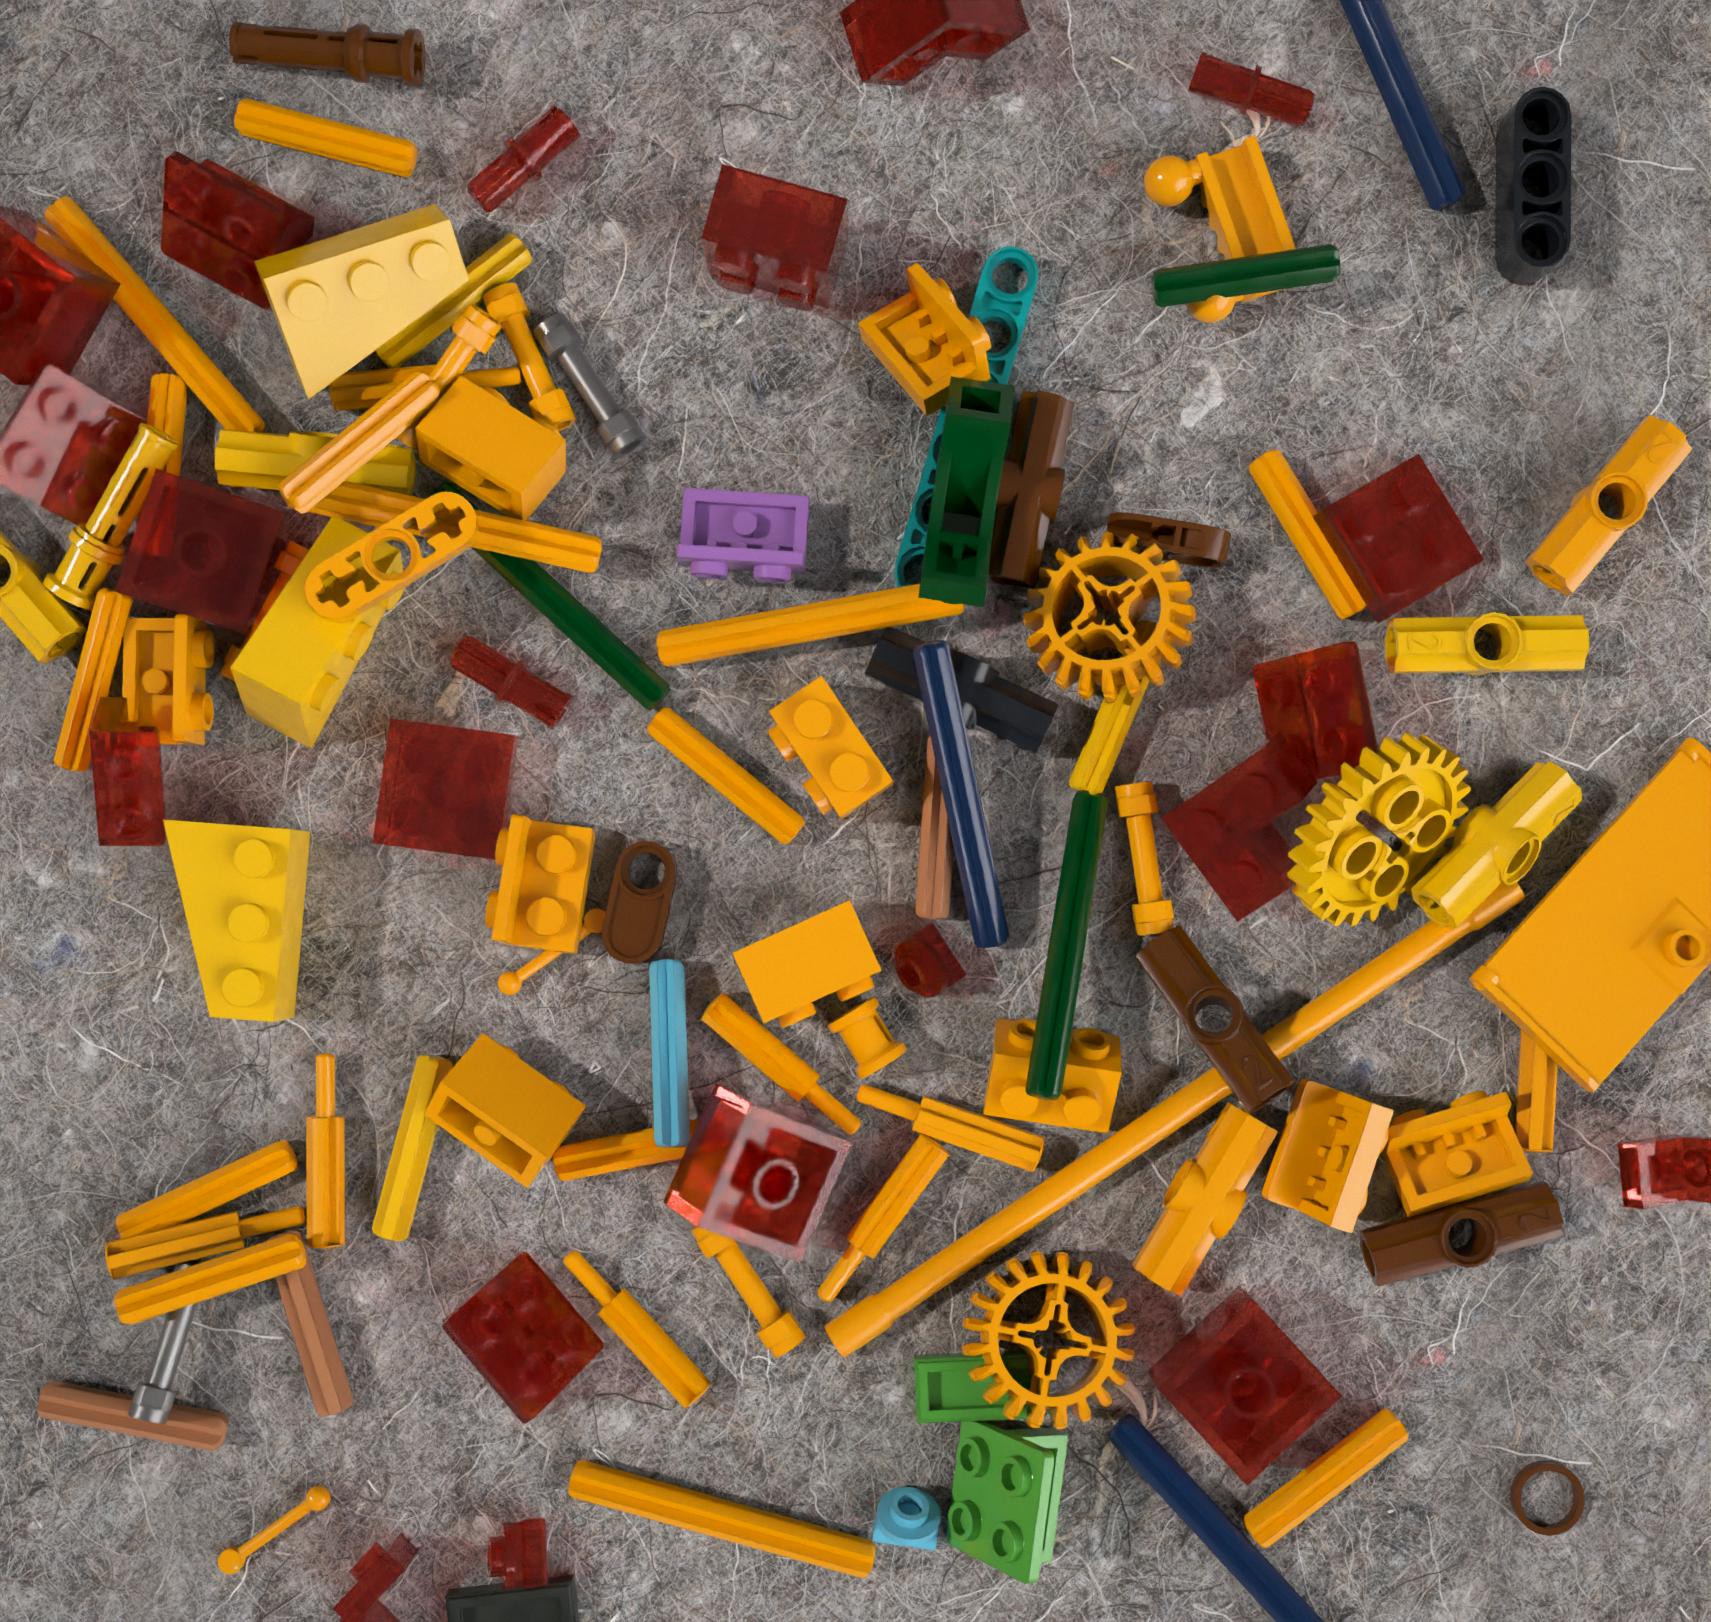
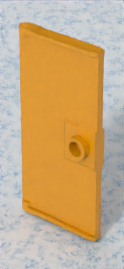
M1687 737L1669 760L1488 960L1469 978V981L1476 990L1480 991L1491 1003H1494L1573 1080L1588 1092L1596 1091L1599 1085L1676 998L1686 991L1711 962V752L1696 739Z

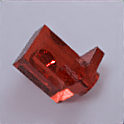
M1669 1134L1617 1143L1623 1207L1647 1209L1685 1201L1711 1203V1137Z
M402 1533L385 1549L376 1541L348 1571L356 1580L347 1588L333 1607V1610L340 1616V1622H400L378 1598L406 1570L418 1552V1549Z

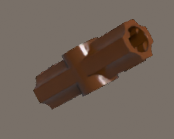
M1022 391L1020 401H1018L1011 433L1012 440L1008 457H1004L992 534L988 579L996 583L1013 587H1036L1046 547L1045 541L1049 523H1054L1065 476V469L1061 468L1074 407L1073 401L1067 400L1061 395L1044 391Z
M1180 925L1164 931L1148 942L1135 955V959L1186 1028L1190 1041L1203 1051L1248 1115L1274 1100L1294 1084L1293 1078L1243 1012L1239 998L1224 986ZM1208 1005H1218L1224 1007L1230 1013L1232 1022L1226 1030L1220 1033H1208L1197 1025L1195 1020L1197 1013Z
M1540 1181L1466 1202H1459L1410 1218L1406 1217L1359 1230V1245L1372 1281L1379 1287L1457 1265L1465 1268L1478 1267L1488 1262L1494 1255L1563 1237L1562 1225L1564 1221L1558 1201L1552 1194L1549 1184ZM1461 1219H1469L1472 1225V1234L1469 1241L1459 1248H1451L1448 1237L1450 1228Z

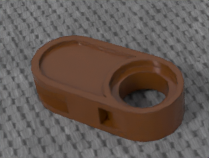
M1124 512L1109 514L1107 531L1113 534L1114 545L1118 548H1122L1124 541L1133 534L1139 538L1137 539L1136 546L1140 547V554L1156 543L1163 552V561L1176 560L1180 564L1210 568L1226 566L1231 533L1224 529Z
M640 841L628 846L620 854L615 867L602 927V940L607 952L614 959L623 963L637 964L652 958L659 951L664 940L677 881L678 866L673 854L665 846L658 843ZM642 853L657 855L665 867L662 881L652 889L637 887L630 877V865L633 859Z

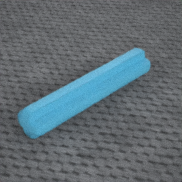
M661 959L651 962L649 966L654 1141L658 1147L678 1148L686 1146L690 1142L685 967L680 960Z

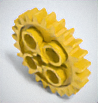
M1404 733L1398 743L1390 737H1385L1378 754L1368 747L1363 748L1360 764L1355 768L1344 762L1341 765L1342 779L1337 785L1324 782L1321 786L1326 795L1321 804H1309L1305 810L1313 816L1311 823L1296 828L1294 832L1304 842L1288 852V857L1297 864L1287 873V877L1296 883L1292 892L1302 900L1301 903L1322 921L1327 919L1334 926L1338 927L1344 920L1351 927H1354L1360 921L1362 915L1371 922L1375 921L1382 905L1394 911L1398 904L1399 895L1405 891L1412 896L1411 888L1416 884V880L1421 875L1424 876L1432 868L1431 863L1435 858H1442L1449 851L1443 845L1446 839L1455 836L1459 828L1453 823L1454 820L1468 812L1469 807L1460 800L1471 791V787L1462 781L1468 771L1458 763L1460 758L1424 734L1417 739L1410 733ZM1361 810L1367 812L1370 817L1402 842L1401 849L1394 852L1387 844L1356 820L1357 814Z

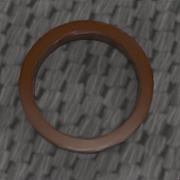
M1542 1460L1530 1463L1519 1471L1511 1485L1510 1502L1515 1515L1528 1529L1541 1535L1553 1536L1570 1530L1579 1521L1585 1506V1494L1579 1479L1569 1469L1557 1462ZM1543 1471H1555L1566 1476L1571 1483L1574 1494L1573 1504L1569 1513L1559 1522L1549 1525H1542L1529 1520L1521 1505V1493L1524 1485L1532 1476Z

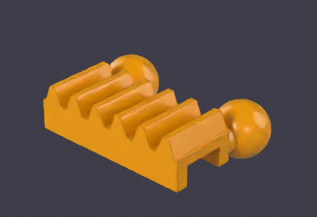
M1255 135L1245 138L1240 146L1209 156L1208 152L1196 155L1195 159L1186 162L1178 156L1166 155L1156 159L1148 167L1144 177V187L1148 197L1157 205L1163 207L1177 206L1189 197L1193 186H1200L1201 204L1209 211V226L1212 231H1216L1218 237L1217 248L1219 253L1224 254L1225 259L1296 249ZM1279 290L1227 298L1215 295L1209 297L1206 301L1187 303L1186 306L1189 313L1198 321L1215 323L1223 320L1231 313L1235 302L1241 301V303Z

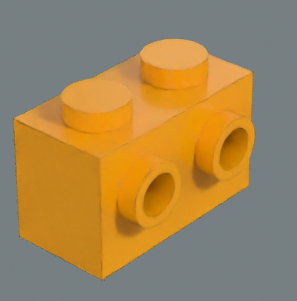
M461 375L415 428L419 461L512 518L527 521L566 473V439L561 437L553 425L538 417L531 419L510 406L505 397L497 390L489 386L479 387Z
M822 675L769 711L776 725L766 732L787 763L798 756L812 777L802 783V785L823 815L834 809L842 820L893 785L894 781Z
M850 900L732 953L763 1023L778 1018L782 1028L817 1013L812 1002L826 995L836 992L839 1001L842 1002L875 987L870 976L881 971V967Z
M482 1033L440 1082L424 1115L528 1189L556 1150L566 1140L586 1105L573 1097L563 1085L549 1080L522 1061L512 1049L498 1044Z

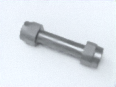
M557 313L541 322L535 328L534 336L551 362H560L601 424L597 431L615 458L625 456L638 448L646 440L645 434L629 409L621 411L579 348L583 341L564 313Z
M183 1263L177 1264L175 1266L174 1272L190 1267L191 1265ZM198 1303L167 1313L145 1383L138 1382L128 1416L153 1423H167L176 1395V1391L171 1390V1385Z

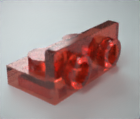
M100 697L89 730L99 846H162L166 841L167 835L163 820H166L160 730L155 726H140L139 721H129L127 697Z

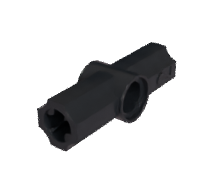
M885 628L865 671V676L923 703L913 651L917 645L925 642L900 632L899 629ZM950 650L966 729L974 730L977 727L1023 751L1027 750L1036 754L1059 704L999 677V671L976 658Z

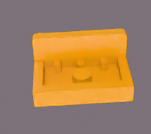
M915 263L906 268L910 292L858 322L861 339L924 414L929 416L946 406L951 376L985 382L991 379L986 351L991 349V342L982 323L974 315L966 318L958 309L955 298L945 281L940 277L933 280L918 263Z
M176 614L175 618L127 619L123 636L122 744L205 746V731L211 729L214 718L213 700L211 695L206 693V668L212 667L215 657L214 637L212 632L207 630V621L190 614Z
M1027 1018L1017 1020L997 1019L994 1029L993 1054L984 1096L983 1115L1108 1133L1122 1074L1120 1038L1116 1035L1105 1034L1094 1028L1072 1029L1062 1094L1057 1100H1043L1027 1095L1025 1090L1036 1020Z
M1302 1079L1299 1082L1262 1189L1263 1198L1296 1209L1330 1227L1352 1233L1357 1217L1365 1207L1368 1197L1367 1188L1376 1161L1387 1143L1389 1135L1388 1126L1394 1110L1312 1080Z
M1475 1091L1452 1101L1449 1109L1427 1115L1424 1109L1412 1110L1390 1121L1388 1140L1381 1153L1408 1218L1530 1181L1533 1172L1507 1116L1512 1105L1507 1092L1488 1097L1485 1091Z

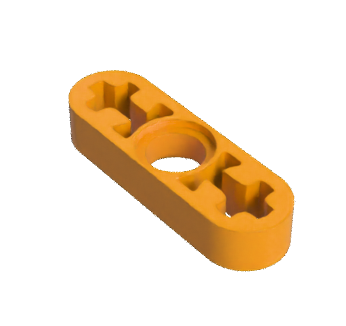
M453 492L436 493L312 568L305 580L304 592L309 605L317 615L327 621L336 623L346 622L459 555L472 545L477 535L478 525L472 505L459 494ZM445 509L450 516L461 512L465 516L458 523L461 534L456 538L450 539L448 534L441 532L428 539V547L434 553L423 558L417 540L406 528L417 523L422 536L437 525L435 513L438 510ZM388 540L401 541L411 551L409 566L403 572L396 575H387L380 572L373 562L376 548ZM361 557L362 564L369 577L379 586L368 592L364 581L361 580L347 589L346 593L350 601L346 605L338 607L333 600L322 604L319 597L323 596L326 592L323 581L327 577L334 575L336 580L342 583L356 576L358 572L350 562Z

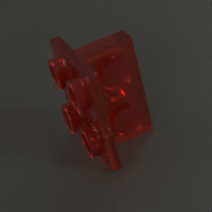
M174 151L165 159L161 251L179 264L230 290L235 295L250 301L262 309H268L271 305L254 261L303 246L313 236L315 217L208 158L200 164L182 153Z
M44 363L40 366L0 433V485L77 526L79 523L87 524L111 477L116 472L139 431L140 423L147 424L148 422L48 363Z
M1354 641L1325 646L1260 663L1253 667V675L1276 786L1282 787L1340 776L1341 765L1344 762L1353 768L1360 764L1361 752L1365 747L1378 754L1379 750L1359 649Z
M527 1252L520 1253L488 1283L442 1321L443 1330L524 1424L534 1419L604 1348L603 1341Z

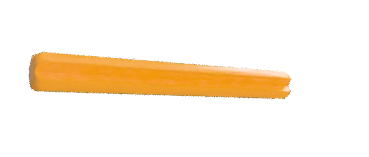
M63 196L47 207L44 213L45 220L177 374L181 376L183 381L225 429L263 432L266 426L261 417L78 204L70 197Z
M344 481L307 512L380 527L422 502L425 498ZM445 509L438 510L435 513L437 525L432 530L423 534L422 537L432 538L438 533L445 532L449 535L450 539L456 538L461 534L458 523L465 516L461 512L450 516ZM474 509L478 530L476 538L470 547L588 573L595 572L598 568L602 551V539L598 536ZM417 523L406 528L411 534L421 536Z
M920 584L662 630L656 638V646L662 665L670 667L960 615L964 612L965 604H948L938 600L919 598Z
M577 1461L568 1484V1494L572 1498L862 1579L869 1576L873 1567L876 1546L872 1540L593 1462Z

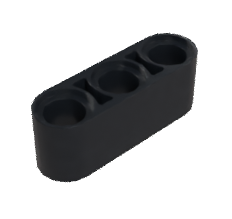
M1548 87L1532 88L1524 93L1498 125L1496 134L1495 260L1497 269L1503 278L1513 284L1522 286L1534 284L1563 260L1569 251L1571 242L1572 115L1570 105L1564 95ZM1526 116L1538 121L1543 128L1544 135L1533 134L1527 130L1522 117ZM1527 177L1538 182L1544 196L1540 198L1529 194L1523 186L1522 178ZM1527 238L1538 243L1542 249L1543 260L1533 259L1528 256L1522 247L1521 240Z

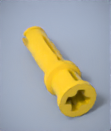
M140 423L139 431L116 472L111 477L87 524L79 523L77 527L72 528L68 535L72 544L56 572L47 573L43 580V585L49 591L75 606L93 610L97 592L113 565H121L125 558V546L122 544L124 537L142 505L147 500L151 489L173 450H176L179 445L171 436L151 425Z

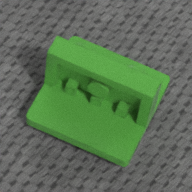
M961 1421L951 1503L947 1517L946 1540L948 1544L1024 1584L1036 1583L1039 1579L1040 1564L1052 1562L1068 1434L1052 1427L1003 1430L985 1421Z

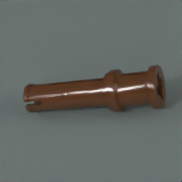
M234 22L229 34L230 55H233L232 60L235 64H260L285 68L330 70L347 73L348 77L354 79L357 83H367L371 77L404 80L406 86L414 88L421 86L424 77L425 43L422 32L419 29L409 28L405 34L371 32L368 25L356 24L354 27L348 28L347 32H332L318 29L274 27Z

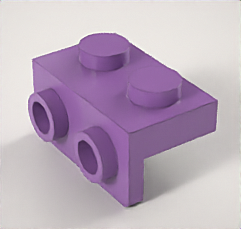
M684 488L680 544H677L676 558L681 566L690 567V575L694 577L728 578V569L753 571V579L756 581L769 583L791 582V573L805 574L810 498L806 495Z

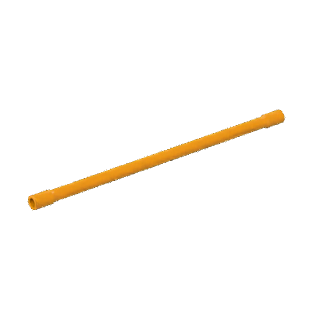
M1501 882L1456 929L1450 926L1443 928L1430 920L1261 1034V1036L1279 1061L1468 933L1480 930L1523 901L1525 896L1517 882L1512 885H1506ZM1212 1067L879 1293L867 1296L824 1325L830 1340L838 1352L846 1358L889 1329L896 1319L1232 1093L1216 1069Z

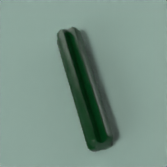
M1319 245L1158 269L1152 276L1151 290L1156 306H1174L1206 301L1209 297L1216 295L1227 298L1333 282L1340 275L1341 262L1335 245Z

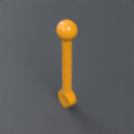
M596 908L586 913L581 928L580 941L591 933L602 934L606 913L604 910ZM544 951L516 972L506 971L502 973L498 979L499 991L507 996L517 994L524 980L562 953Z
M320 1485L310 1488L303 1502L240 1547L237 1545L227 1547L218 1557L219 1569L226 1574L237 1573L245 1565L246 1557L312 1510L321 1511L326 1509L331 1499L329 1490L325 1486Z

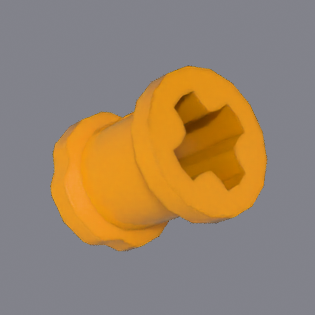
M875 996L853 1007L827 1025L832 1033H839L857 1061L858 1067L855 1072L860 1079L888 1065L908 1050L903 1041L896 1042L876 1011L879 1002Z

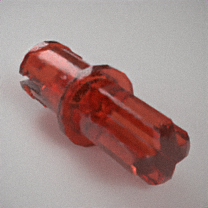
M1201 52L1188 89L1189 92L1211 97L1239 107V114L1245 115L1248 109L1295 126H1303L1306 123L1312 110L1315 96L1311 90L1261 74L1262 66L1256 65L1253 70L1224 61L1205 52Z
M553 105L531 128L522 133L516 140L508 138L504 142L506 150L469 182L467 190L469 195L485 212H493L530 178L536 182L543 177L541 170L559 153L580 138L578 129L563 110Z
M465 636L455 647L451 655L450 665L452 668L497 694V703L502 705L508 701L546 724L551 730L558 725L566 713L565 706L568 707L572 702V694L562 691L527 670L528 663L525 660L521 659L515 663L472 636Z

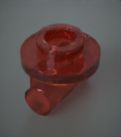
M933 922L914 933L911 938L903 941L896 949V972L900 981L906 988L921 996L935 997L967 975Z
M544 1518L526 1519L513 1523L503 1522L500 1524L499 1536L488 1537L489 1577H500L502 1590L521 1587L523 1589H535L549 1586L546 1522Z

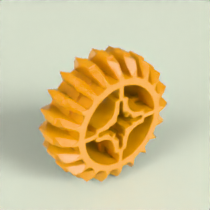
M1108 531L1101 538L1102 547L1092 549L1090 541L1086 537L1081 536L1078 540L1080 554L1073 558L1067 551L1058 548L1055 556L1060 569L1056 571L1052 568L1041 566L1038 576L1040 581L1047 588L1028 589L1027 599L1031 605L1036 607V609L1030 610L1023 615V622L1026 628L1035 631L1026 640L1032 653H1042L1037 663L1044 674L1057 671L1055 682L1062 690H1066L1078 681L1079 696L1085 700H1089L1093 696L1097 685L1102 686L1106 702L1113 703L1116 701L1118 696L1117 686L1121 685L1127 686L1132 698H1138L1142 694L1138 680L1145 676L1153 685L1161 686L1164 683V677L1159 665L1162 663L1170 668L1177 669L1182 664L1181 655L1172 646L1186 647L1190 646L1193 642L1192 632L1184 627V625L1196 620L1195 607L1184 603L1193 595L1190 583L1188 581H1177L1181 574V569L1176 560L1166 561L1161 564L1163 552L1156 543L1140 554V547L1136 546L1137 539L1139 538L1133 534L1124 541L1122 548L1114 545V536ZM1107 576L1130 578L1118 586H1106L1096 580ZM1077 592L1082 599L1084 607L1081 614L1070 623L1073 629L1060 637V620L1063 610L1072 595ZM1158 597L1161 602L1159 621L1151 637L1143 644L1138 638L1135 625L1141 616L1147 613L1146 605ZM1095 601L1098 602L1104 611L1112 609L1114 616L1118 610L1124 634L1121 633L1115 624L1107 626L1105 619L1101 624ZM1110 647L1117 649L1124 657L1113 660H1095L1080 654L1086 652L1090 655L1100 648Z
M1041 1251L1031 1252L1028 1261L1030 1273L1026 1274L1017 1258H1011L1005 1262L1006 1271L1011 1279L1009 1283H1006L995 1272H990L985 1276L987 1285L996 1293L993 1299L980 1293H973L971 1295L970 1302L975 1307L984 1310L985 1314L983 1320L971 1317L963 1318L962 1327L970 1331H980V1342H968L963 1344L961 1349L962 1354L966 1356L981 1354L983 1356L984 1363L973 1367L968 1372V1375L975 1382L984 1380L989 1376L993 1378L994 1382L985 1389L982 1395L987 1403L992 1404L998 1401L1005 1393L1009 1395L1003 1408V1416L1014 1420L1020 1414L1024 1405L1027 1404L1026 1419L1028 1426L1040 1428L1044 1420L1045 1410L1049 1409L1053 1427L1064 1429L1067 1427L1068 1406L1071 1407L1079 1421L1086 1422L1091 1419V1410L1086 1401L1088 1396L1102 1407H1108L1112 1403L1110 1394L1101 1386L1104 1380L1118 1386L1125 1385L1127 1377L1122 1372L1113 1369L1112 1366L1114 1359L1133 1361L1134 1351L1129 1348L1117 1347V1336H1129L1135 1330L1132 1323L1114 1324L1112 1315L1122 1312L1127 1307V1302L1124 1298L1111 1299L1106 1303L1103 1301L1102 1297L1110 1290L1113 1281L1108 1276L1100 1277L1090 1286L1087 1284L1092 1273V1263L1087 1260L1080 1261L1070 1275L1068 1274L1069 1255L1064 1252H1057L1052 1260L1050 1271H1047L1046 1259ZM1047 1284L1045 1298L1040 1300L1037 1313L1031 1320L1025 1323L1002 1320L1007 1307L1019 1294L1031 1287ZM1066 1290L1075 1295L1087 1308L1094 1323L1096 1339L1081 1335L1071 1327L1068 1321L1069 1304L1064 1302ZM1049 1321L1056 1325L1052 1332L1061 1333V1339L1074 1341L1077 1346L1060 1345V1348H1049L1045 1358L1039 1353L1044 1346L1034 1345V1339L1020 1337L1018 1332L1035 1333L1036 1330H1047ZM998 1339L1015 1343L1026 1352L1029 1358L1028 1374L1031 1375L1029 1390L1018 1384L1007 1371L999 1352ZM1072 1356L1093 1358L1088 1370L1079 1381L1063 1391L1049 1394L1051 1380H1056L1059 1367L1065 1359Z

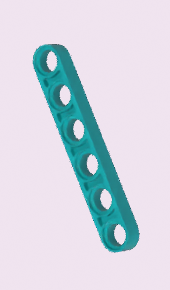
M1006 246L997 249L988 257L984 264L969 316L974 315L982 324L993 321L1004 325L1010 336V342L1005 349L996 353L986 352L991 378L986 382L1008 384L1038 282L1039 270L1035 259L1029 252L1019 247ZM1015 263L1020 266L1027 276L1026 286L1020 292L1014 294L998 290L993 283L992 273L999 265ZM946 406L942 407L895 562L894 581L897 588L909 586L904 577V569L909 561L917 557H923L928 526L923 522L921 512L924 505L932 499Z

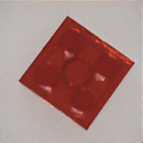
M1419 454L1327 506L1313 516L1316 524L1378 624L1484 560Z
M390 718L372 843L495 860L499 832L502 828L506 829L519 737L512 734Z

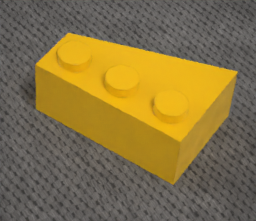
M436 204L254 261L296 375L308 400L469 281L450 219Z
M331 517L230 667L246 715L311 749L358 661L368 649L374 631L386 610L390 611L395 607L405 589L404 587L346 622H330L315 613L309 605L304 592L305 580L309 572L320 562L369 534L335 517ZM387 542L381 543L374 552V566L380 572L387 575H396L403 572L400 549ZM361 557L350 562L358 572L356 576L342 583L336 580L334 575L327 577L323 581L326 592L323 596L319 597L322 604L333 600L338 607L346 605L350 601L347 597V589L361 580L364 581L368 592L379 586L369 577L362 564Z
M163 820L209 1016L268 1022L295 1018L310 831Z

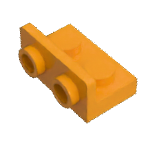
M511 815L509 829L502 828L500 830L496 844V865L503 866L499 891L492 890L490 892L486 905L485 925L486 928L493 929L492 940L508 946L578 954L596 839V831L593 828L534 821L525 815Z

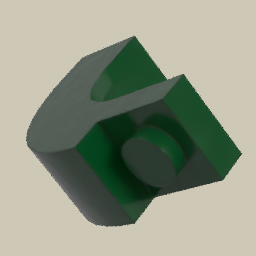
M951 376L925 540L919 598L938 600L948 604H965L983 607L993 526L1011 426L1015 386Z

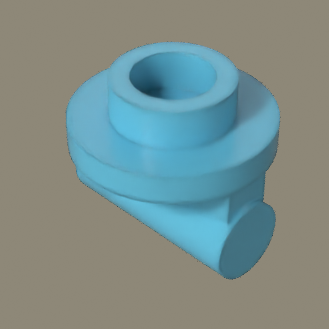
M898 1487L888 1491L878 1503L874 1519L872 1542L935 1551L941 1518L938 1504L928 1493L914 1487Z

